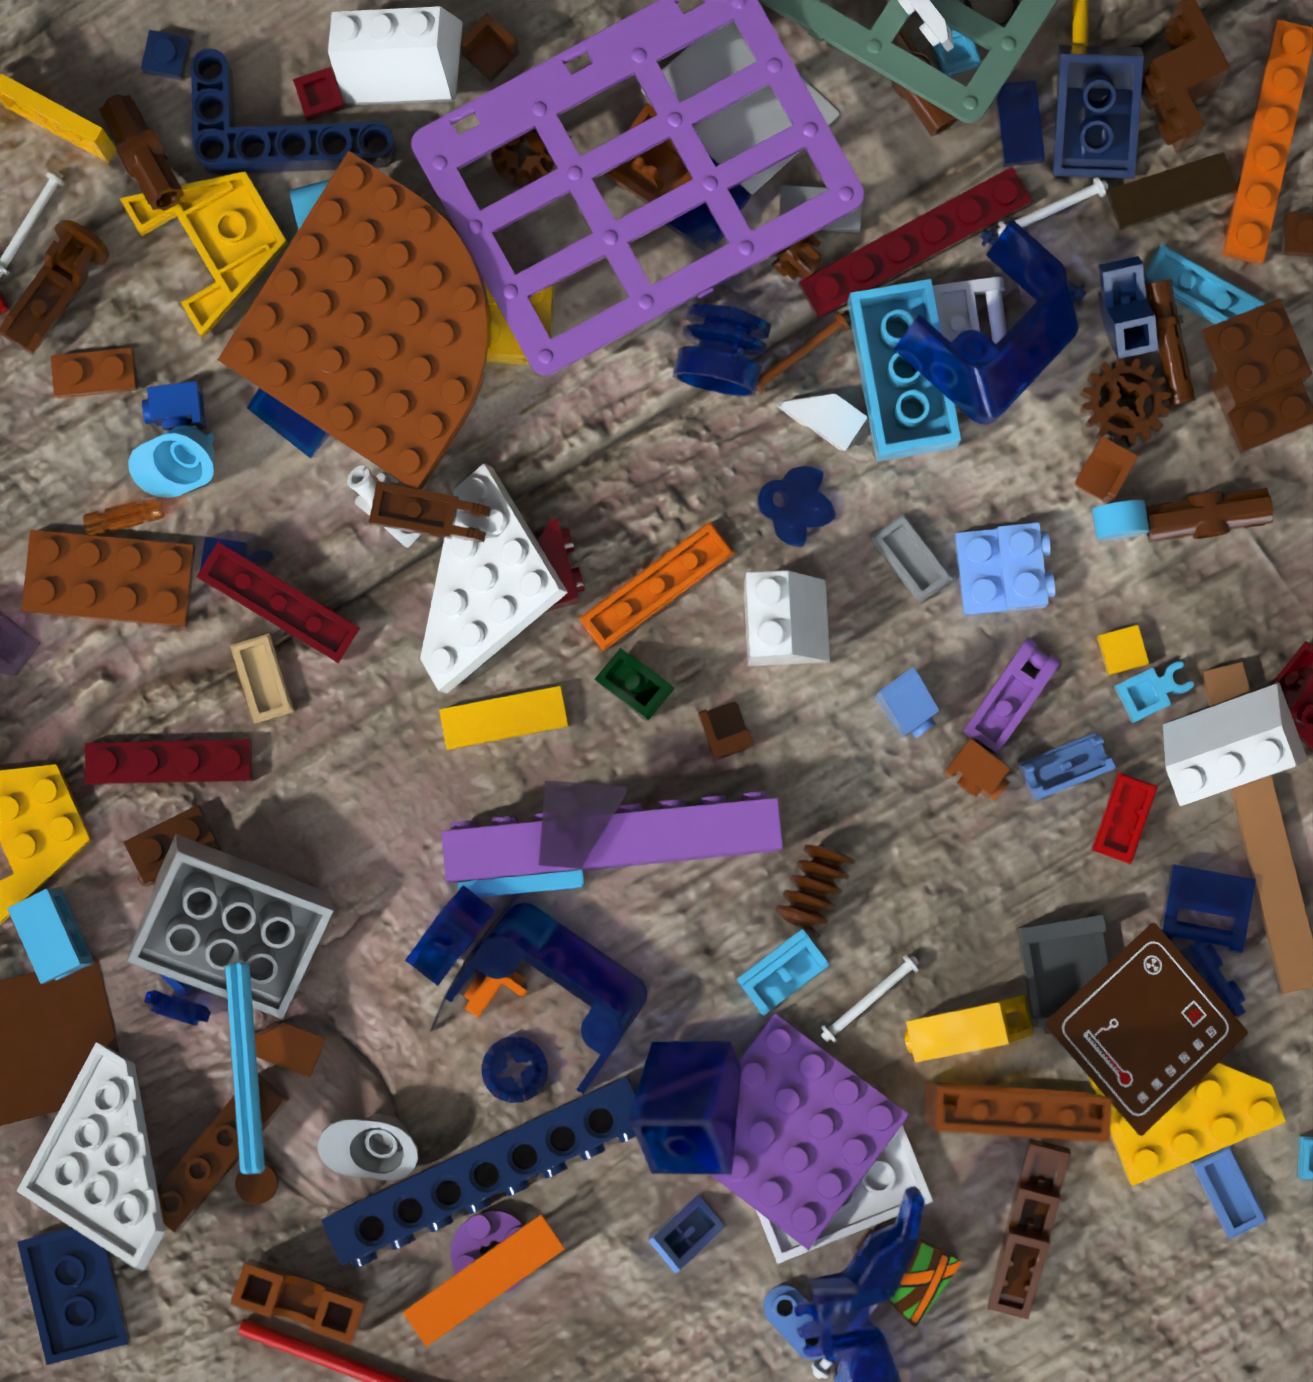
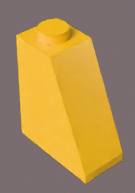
M1025 994L906 1021L905 1043L908 1051L913 1054L916 1063L1007 1045L1034 1035Z

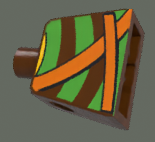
M868 1228L855 1249L873 1261V1264L865 1274L867 1280L873 1286L876 1280L880 1283L883 1280L892 1284L890 1290L893 1292V1295L890 1298H885L915 1328L962 1264V1261L955 1255L901 1228L895 1231L889 1241L871 1228Z

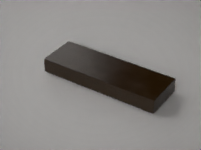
M1221 152L1110 188L1106 193L1120 231L1233 194L1237 188L1225 154Z

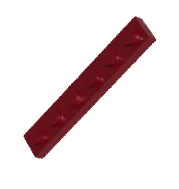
M1012 166L799 281L798 286L817 320L845 306L850 293L875 289L1030 206L1032 200Z

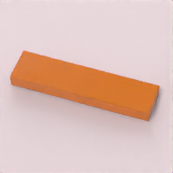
M709 521L579 617V621L600 649L605 652L733 557L735 553L712 522Z
M541 1213L406 1308L402 1313L427 1347L565 1250V1246Z

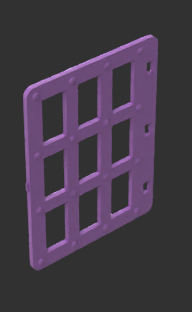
M658 0L431 122L414 133L411 146L417 160L457 233L474 256L486 286L531 368L537 374L542 376L553 375L697 296L699 299L714 292L713 288L849 215L862 205L864 189L758 0H702L704 4L685 14L682 13L679 5H677V3L683 0ZM734 21L756 62L690 98L679 102L657 62ZM587 52L592 64L571 75L564 64ZM635 75L657 115L588 153L579 156L558 116ZM770 85L792 126L715 167L693 126ZM476 113V118L480 124L458 135L452 124ZM536 129L557 169L479 210L458 170L527 132ZM671 139L692 180L615 221L593 180ZM806 149L828 190L751 231L729 190ZM571 192L593 233L515 275L493 234ZM706 203L728 244L651 285L629 244ZM606 257L629 298L550 339L528 298Z

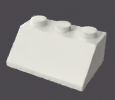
M441 6L332 12L328 54L343 102L346 105L456 101L463 21Z
M1280 683L1163 724L1165 767L1180 806L1308 762Z

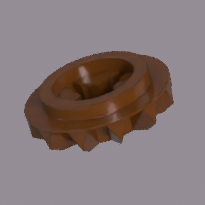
M536 129L491 152V159L496 172L504 180L515 185L526 186L549 174L554 166V161ZM527 138L529 150L537 155L527 156L525 162H522V167L519 168L517 154L511 152L513 148H520L524 139Z

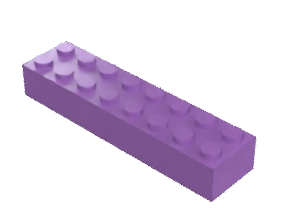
M768 791L744 793L740 802L726 803V795L702 797L700 800L701 805L685 807L684 800L682 799L659 802V810L643 811L642 804L617 806L618 814L602 815L601 808L575 810L576 818L561 819L559 812L534 814V822L519 823L517 816L492 818V826L478 827V822H475V820L451 822V830L441 831L445 880L450 884H456L458 882L778 852L783 848L778 798L768 799Z

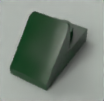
M619 648L594 679L604 689L625 703L644 721L650 720L675 689L670 683L622 648Z

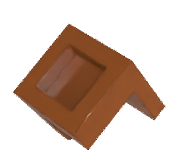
M1102 436L1078 475L1075 486L1109 504L1117 496L1138 456Z

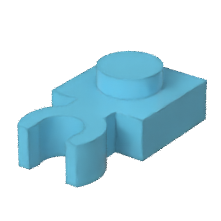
M1175 662L1169 665L1160 678H1158L1154 668H1151L1114 686L1132 723L1170 706L1171 702L1167 693L1183 694L1194 686L1192 681L1184 685H1178L1173 680V673L1184 667L1183 662Z

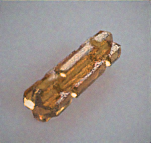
M154 496L142 499L143 503L140 504L134 501L104 509L105 513L99 511L87 513L83 516L84 528L88 535L96 536L106 533V529L112 532L143 524V520L146 519L149 522L160 520L165 517L163 503L159 497Z

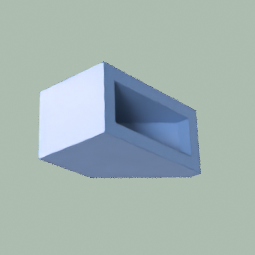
M914 667L881 689L874 697L902 738L909 733L918 738L936 724L931 717L936 715L939 709Z

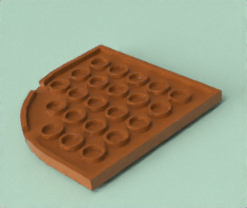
M348 151L217 360L408 487L422 490L465 423L483 385L487 352L491 345V317L488 296L475 258L454 226L435 207L416 193Z

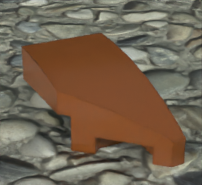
M274 1022L266 1026V1029L255 1033L256 1057L311 1077L326 1038L286 1022L281 1024Z

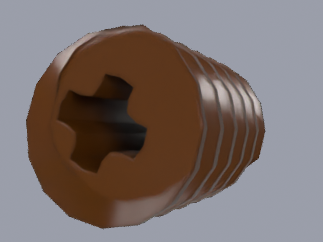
M822 844L818 846L805 845L804 852L812 860H798L797 867L805 875H791L790 882L798 890H784L782 895L791 905H777L775 910L785 921L821 937L813 928L814 923H828V920L820 913L821 908H835V905L828 899L827 895L828 893H842V890L834 880L835 878L848 879L850 875L841 865L842 863L855 864L856 861Z

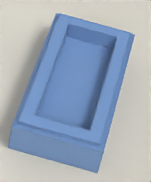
M1231 1146L1190 1162L1228 1239H1232L1268 1221Z

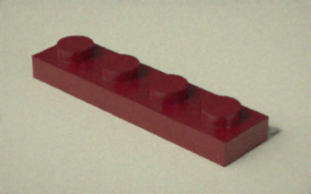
M219 541L196 576L338 664L360 627Z
M252 740L85 743V784L252 782Z

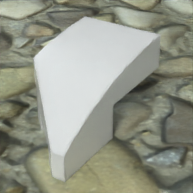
M835 393L815 394L809 397L783 400L777 404L778 408L799 424L811 428L842 451H846L868 418Z

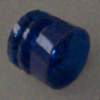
M708 304L688 306L686 320L691 324L683 327L682 335L698 344V346H684L678 349L673 377L687 385L715 393L746 397L756 395L762 366L747 358L746 355L765 354L767 344L760 339L769 338L771 324L758 316L730 306Z

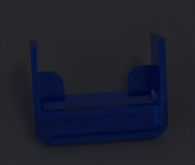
M1014 220L1006 226L986 256L1037 301L997 344L977 330L963 331L950 342L925 318L919 315L894 348L900 356L970 419L985 425L996 422L1068 346L1079 330V322L1063 264Z
M530 903L516 904L507 911L481 944L444 998L451 1003L456 1002L478 970L490 978L501 979L511 975L521 961L524 960L592 1008L581 1024V1036L588 1047L600 1054L576 1089L583 1095L647 1001V988L644 982L636 975L535 905Z

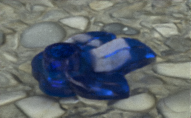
M810 466L792 468L785 474L782 480L769 481L758 492L757 505L760 512L767 519L772 520L777 537L791 546L803 547L807 538V528L824 526L836 517L831 501L824 494L817 492L824 473L817 468ZM775 493H780L783 496L784 505L782 507L775 505L773 501Z

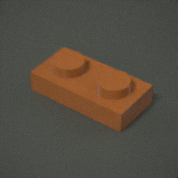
M132 347L50 356L53 391L57 399L138 391L135 352Z

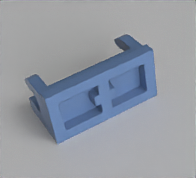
M1092 733L1018 763L1033 802L1115 769L1112 758L1107 756L1102 745L1104 744L1103 738Z

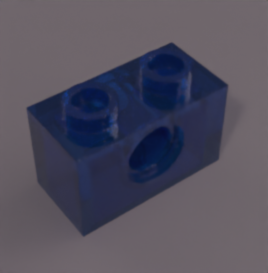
M463 885L439 912L405 961L438 986L459 962L496 910Z

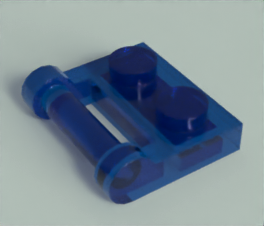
M1175 864L1171 865L1164 910L1159 928L1170 940L1173 937L1226 946L1228 951L1242 953L1246 941L1256 879ZM1179 908L1234 918L1232 929L1226 930L1177 921Z

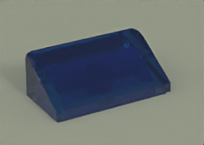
M260 388L247 406L250 412L310 459L330 436V434Z

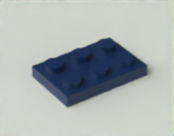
M72 1227L17 1242L46 1365L127 1345L131 1342L108 1250Z

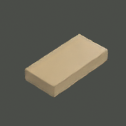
M264 634L230 645L254 724L257 725L294 713V707L271 634Z

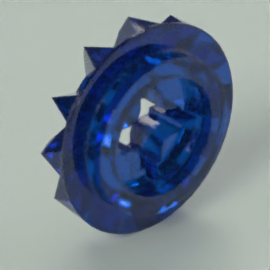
M149 991L144 999V1003L151 1005V1012L198 1026L199 1021L208 1022L211 1014L210 1010L202 1004L161 991Z
M520 1036L505 1037L495 1042L487 1050L481 1065L483 1083L494 1097L508 1103H520L536 1096L543 1088L548 1075L547 1059L542 1049L532 1040ZM507 1052L510 1053L511 1058L514 1057L517 1063L529 1061L532 1063V1065L527 1066L521 1072L522 1087L519 1086L518 1081L515 1082L512 1076L498 1078V1074L508 1067Z

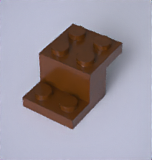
M1181 0L1177 3L1165 26L1167 30L1164 32L1167 44L1172 51L1153 59L1142 79L1141 98L1149 110H1155L1160 120V123H1158L1160 135L1168 146L1173 145L1177 154L1192 147L1205 126L1193 101L1216 91L1230 69V65L1196 0Z
M1280 298L1202 330V337L1217 369L1209 378V382L1240 454L1313 425V406L1303 385V382L1313 373Z

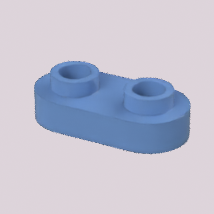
M788 1284L774 1286L767 1292L763 1302L766 1318L801 1357L809 1360H817L826 1356L834 1343L833 1331L828 1322L797 1288ZM784 1299L789 1300L793 1304L792 1311L786 1315L780 1314L777 1311V1304ZM811 1331L818 1332L821 1335L819 1344L816 1346L806 1344L805 1336Z

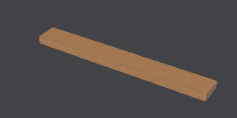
M1243 662L1201 672L1209 708L1251 693ZM1268 775L1231 788L1230 792L1281 994H1286L1313 987V937L1272 775Z

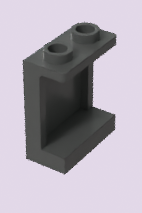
M1104 915L1017 928L1033 1027H1044L1045 1034H1052L1046 1027L1045 1022L1108 964L1103 932L1106 931Z

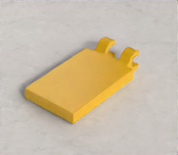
M0 72V103L4 107L110 163L116 148L102 127Z

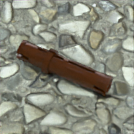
M1172 279L1147 284L1145 286L1150 306L1156 319L1157 340L1167 392L1171 394L1169 405L1194 401L1196 397L1191 383L1180 326L1184 322L1182 315H1178Z

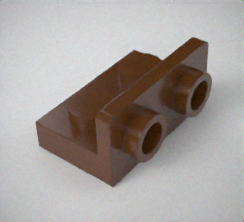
M196 805L123 842L140 875L138 880L141 886L148 887L152 884L154 886L159 870L176 834L216 850H222L200 805Z

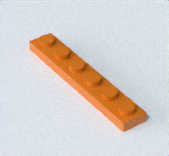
M1278 19L1274 24L1221 256L1259 265L1264 262L1313 49L1312 27Z

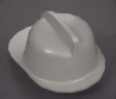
M375 1114L366 1119L338 1120L329 1124L321 1132L317 1143L318 1153L323 1163L334 1172L347 1176L396 1181L406 1178L415 1169L418 1161V1150L411 1137V1133L408 1132L405 1125L399 1119L388 1114Z

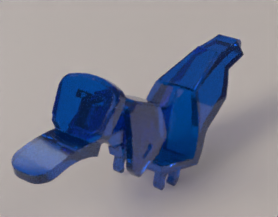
M915 1186L905 1189L896 1223L868 1235L843 1271L809 1279L812 1302L799 1304L794 1309L797 1317L804 1314L813 1317V1321L806 1322L797 1328L798 1335L801 1338L817 1337L819 1341L814 1346H804V1354L808 1357L824 1356L825 1361L834 1364L835 1360L839 1361L833 1377L834 1382H900L899 1372L896 1369L886 1337L880 1328L875 1326L870 1320L869 1309L872 1305L888 1301L891 1297L894 1298L919 1243L917 1237L925 1199L920 1189Z

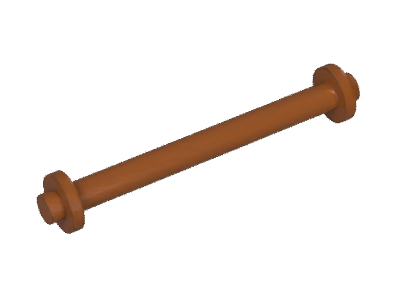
M837 312L834 314L835 321L758 378L754 375L749 377L751 383L748 385L754 393L759 391L762 394L765 392L764 385L841 328L845 331L850 329L848 325L851 322L849 317L845 313L841 315Z

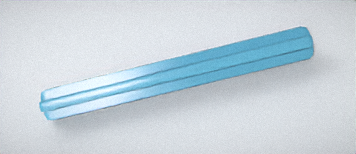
M233 963L227 965L225 971L240 1171L243 1174H254L263 1172L265 1165L250 967L247 963Z

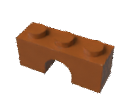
M250 1258L243 1264L230 1304L267 1317L280 1316L292 1319L309 1326L312 1332L351 1344L356 1339L369 1298Z

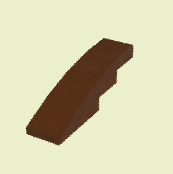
M1029 1138L988 1301L989 1310L1029 1320L1050 1247V1234L1061 1199L1060 1191L1071 1156L1070 1148Z

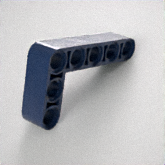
M211 48L201 50L192 59L193 149L200 164L209 173L235 174L240 172L270 173L337 170L348 151L375 168L388 166L396 157L397 148L392 132L386 125L378 122L235 127L233 73L227 59L220 51ZM211 65L222 67L221 73L216 78L206 79L203 77V72L207 67ZM218 104L223 106V111L217 118L207 119L204 117V112L210 105ZM374 138H383L387 141V146L381 152L372 153L366 149L369 141ZM340 139L346 142V147L341 153L334 155L326 152V147L331 141ZM302 141L306 144L304 151L297 156H290L285 153L287 146L291 142ZM259 142L265 145L263 153L258 157L252 158L245 155L246 149L250 144ZM213 144L224 146V151L218 158L208 159L205 157V151L209 146Z

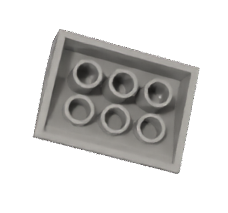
M176 834L157 875L129 951L127 962L228 999L226 966L233 963H247L250 967L253 1009L283 1019L334 911L331 896L327 891Z

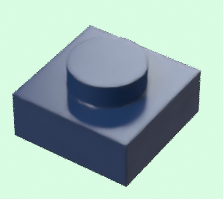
M149 30L141 64L142 72L183 81L191 45L189 37Z

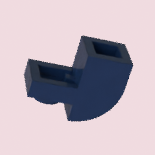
M1136 256L1100 264L1101 292H1098L1099 305L1107 337L1117 358L1121 359L1157 351L1156 319L1153 310L1146 300L1144 269L1140 257Z

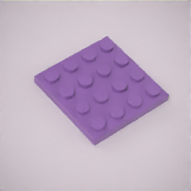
M774 1014L675 1145V1148L799 1244L810 1250L909 1117V1114L777 1014Z

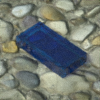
M1036 80L1005 83L995 98L1003 167L1044 163L1045 153Z

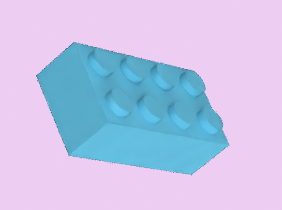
M932 279L850 293L847 305L876 462L957 448L961 441Z

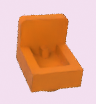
M505 965L502 971L497 967H493L484 980L477 976L467 989L464 997L469 1002L465 1009L477 1018L481 1017L503 984L524 998L529 991L522 986L526 978Z

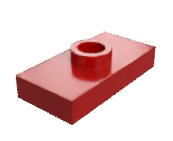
M1118 772L1090 851L1129 865L1132 864L1158 786Z

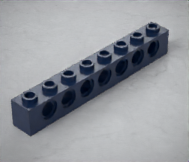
M626 1075L324 1217L321 1222L341 1266L352 1262L356 1269L377 1259L375 1251L388 1244L391 1245L394 1251L415 1241L416 1238L413 1233L428 1226L431 1233L453 1223L454 1220L451 1215L466 1208L469 1215L490 1206L492 1203L489 1197L504 1190L507 1197L530 1187L528 1178L542 1172L545 1179L568 1169L565 1161L579 1154L583 1161L606 1151L603 1143L615 1137H619L620 1142L623 1143L644 1133L641 1125L647 1123L648 1119ZM598 1108L607 1109L613 1116L612 1127L604 1132L594 1130L589 1122L591 1112ZM566 1126L574 1132L575 1143L571 1148L563 1150L553 1144L551 1136L555 1128ZM528 1144L536 1150L537 1161L533 1166L522 1167L516 1163L514 1150L517 1146ZM483 1162L493 1163L499 1171L498 1181L492 1185L482 1184L476 1176L477 1166ZM452 1180L459 1185L461 1196L458 1201L447 1203L440 1198L438 1187L442 1181ZM414 1198L421 1203L423 1213L420 1219L410 1221L403 1217L400 1206L404 1199ZM376 1216L382 1220L384 1224L382 1237L374 1239L364 1233L362 1225L366 1217Z

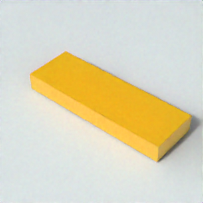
M561 686L439 709L447 751L569 727Z

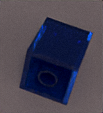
M731 1041L651 1042L629 1118L651 1174L731 1175L734 1161L741 1067Z

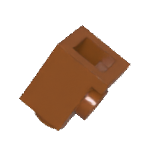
M971 738L964 744L942 773L948 779L954 773L958 775L960 779L957 784L975 798L981 793L994 801L998 799L1010 783V781L1004 778L1010 768Z

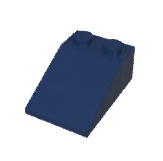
M1059 45L1053 176L1135 179L1144 55L1140 47Z

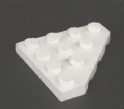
M487 464L481 465L459 484L453 493V496H458L459 500L491 507L489 517L479 518L457 511L455 526L473 527L485 532V541L475 542L452 537V539L444 538L420 657L436 688L444 693L450 692L568 593L495 470Z
M96 1042L20 1183L17 1192L135 1269L145 1271L165 1230L135 1063L106 1045Z

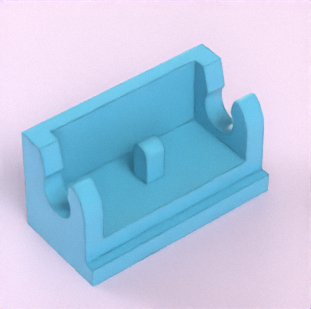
M47 888L7 908L40 984H45L53 979L57 981L95 963L62 888Z
M800 929L736 978V981L764 1016L827 968L829 964L806 932Z

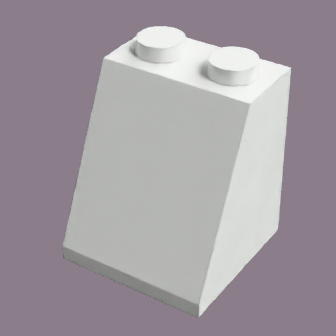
M792 571L746 573L744 580V603L748 666L830 662L826 580Z

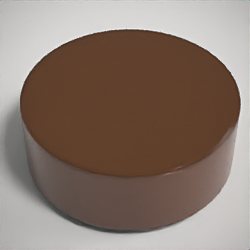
M264 1162L265 1169L261 1173L243 1174L241 1171L238 1172L235 1187L242 1200L250 1204H262L276 1194L279 1179L276 1171L269 1164Z

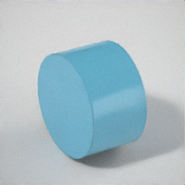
M1145 500L1121 501L1091 509L1097 541L1130 538L1150 532Z

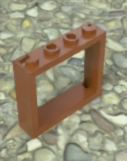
M925 1081L923 1124L934 1131L1110 1142L1112 1098L1092 1092Z

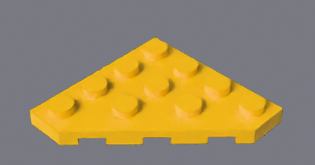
M1220 1061L1143 1136H1139L1112 1105L1110 1135L1129 1183L1134 1186L1286 1121L1273 1086L1269 1081L1253 1074H1247ZM1088 1076L1093 1092L1105 1096Z

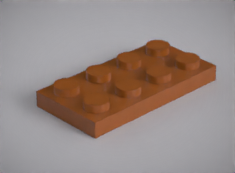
M30 530L21 611L32 614L187 628L196 547L193 544Z

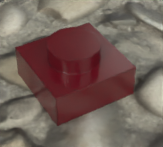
M332 67L293 79L307 121L345 109Z

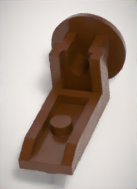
M61 220L55 225L54 229L60 238L59 242L53 241L45 252L44 266L0 326V334L32 355L88 280L89 261L95 264H105L109 257L106 245L97 235L83 225L71 220Z

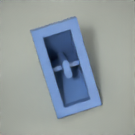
M698 1194L649 1235L648 1241L676 1274L725 1226Z

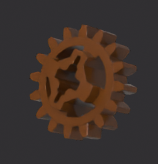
M1117 358L1114 369L1107 362H1104L1099 367L1102 376L1091 373L1087 380L1094 387H1084L1081 391V396L1089 399V402L1082 404L1080 412L1091 414L1085 426L1087 428L1095 425L1099 427L1096 435L1098 440L1108 434L1111 436L1112 442L1118 444L1122 438L1125 439L1128 448H1131L1135 445L1136 436H1139L1144 443L1151 439L1149 428L1156 432L1162 429L1163 424L1157 417L1164 418L1169 415L1170 410L1161 405L1170 399L1171 394L1160 392L1159 388L1166 380L1164 377L1155 380L1151 377L1155 368L1153 365H1150L1143 371L1139 369L1140 359L1135 358L1130 366H1126L1123 358ZM1124 377L1136 379L1141 383L1138 385L1126 382ZM1104 385L1108 398L1106 404L1099 407V393ZM1121 397L1123 399L1131 397L1134 402L1130 408L1127 406L1120 408L1117 405ZM1151 397L1152 408L1146 420L1143 406L1144 402ZM1114 420L1125 423L1127 428L1117 427L1111 424L1110 421Z

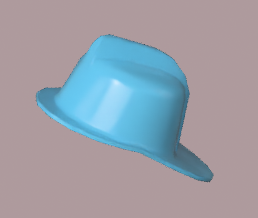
M181 425L175 426L167 433L140 444L132 451L128 460L129 472L134 482L145 492L162 498L180 496L195 488L204 486L212 480L214 474L213 460L215 454L212 445L214 434L212 432L204 434L195 427Z

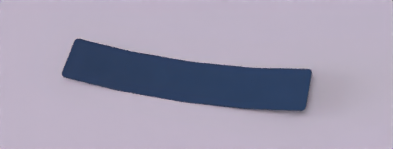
M521 894L491 924V926L488 928V930L485 932V934L482 936V938L479 940V942L476 944V946L465 959L463 965L461 966L459 972L457 973L455 979L453 980L451 986L449 987L448 991L446 992L443 998V1001L435 1017L430 1032L433 1031L437 1019L442 1010V1007L445 1003V1000L450 990L452 989L454 983L456 982L458 976L460 975L462 969L467 963L469 957L472 955V953L475 951V949L478 947V945L481 943L484 937L488 934V932L491 930L494 924L522 896Z

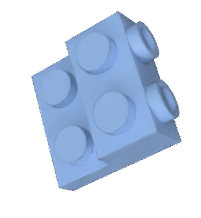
M1039 522L999 526L997 529L955 533L963 616L1045 608L1049 604L1048 597L1055 596L1054 576L1052 572L1045 573L1043 556H1050L1048 531L1040 532Z

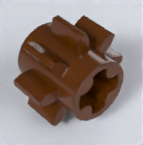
M812 234L776 253L774 256L777 259L771 265L783 277L788 275L792 280H796L797 277L806 278L816 271L821 262V254L816 250L821 242Z

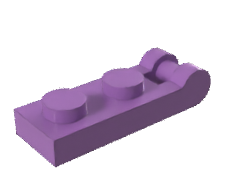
M1028 637L962 731L995 755L1002 749L1062 661L1053 654L1047 656L1036 648L1038 644ZM1026 661L1039 669L1034 679L1021 670Z

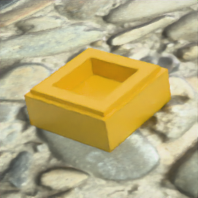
M1139 625L1097 636L1108 676L1149 665Z

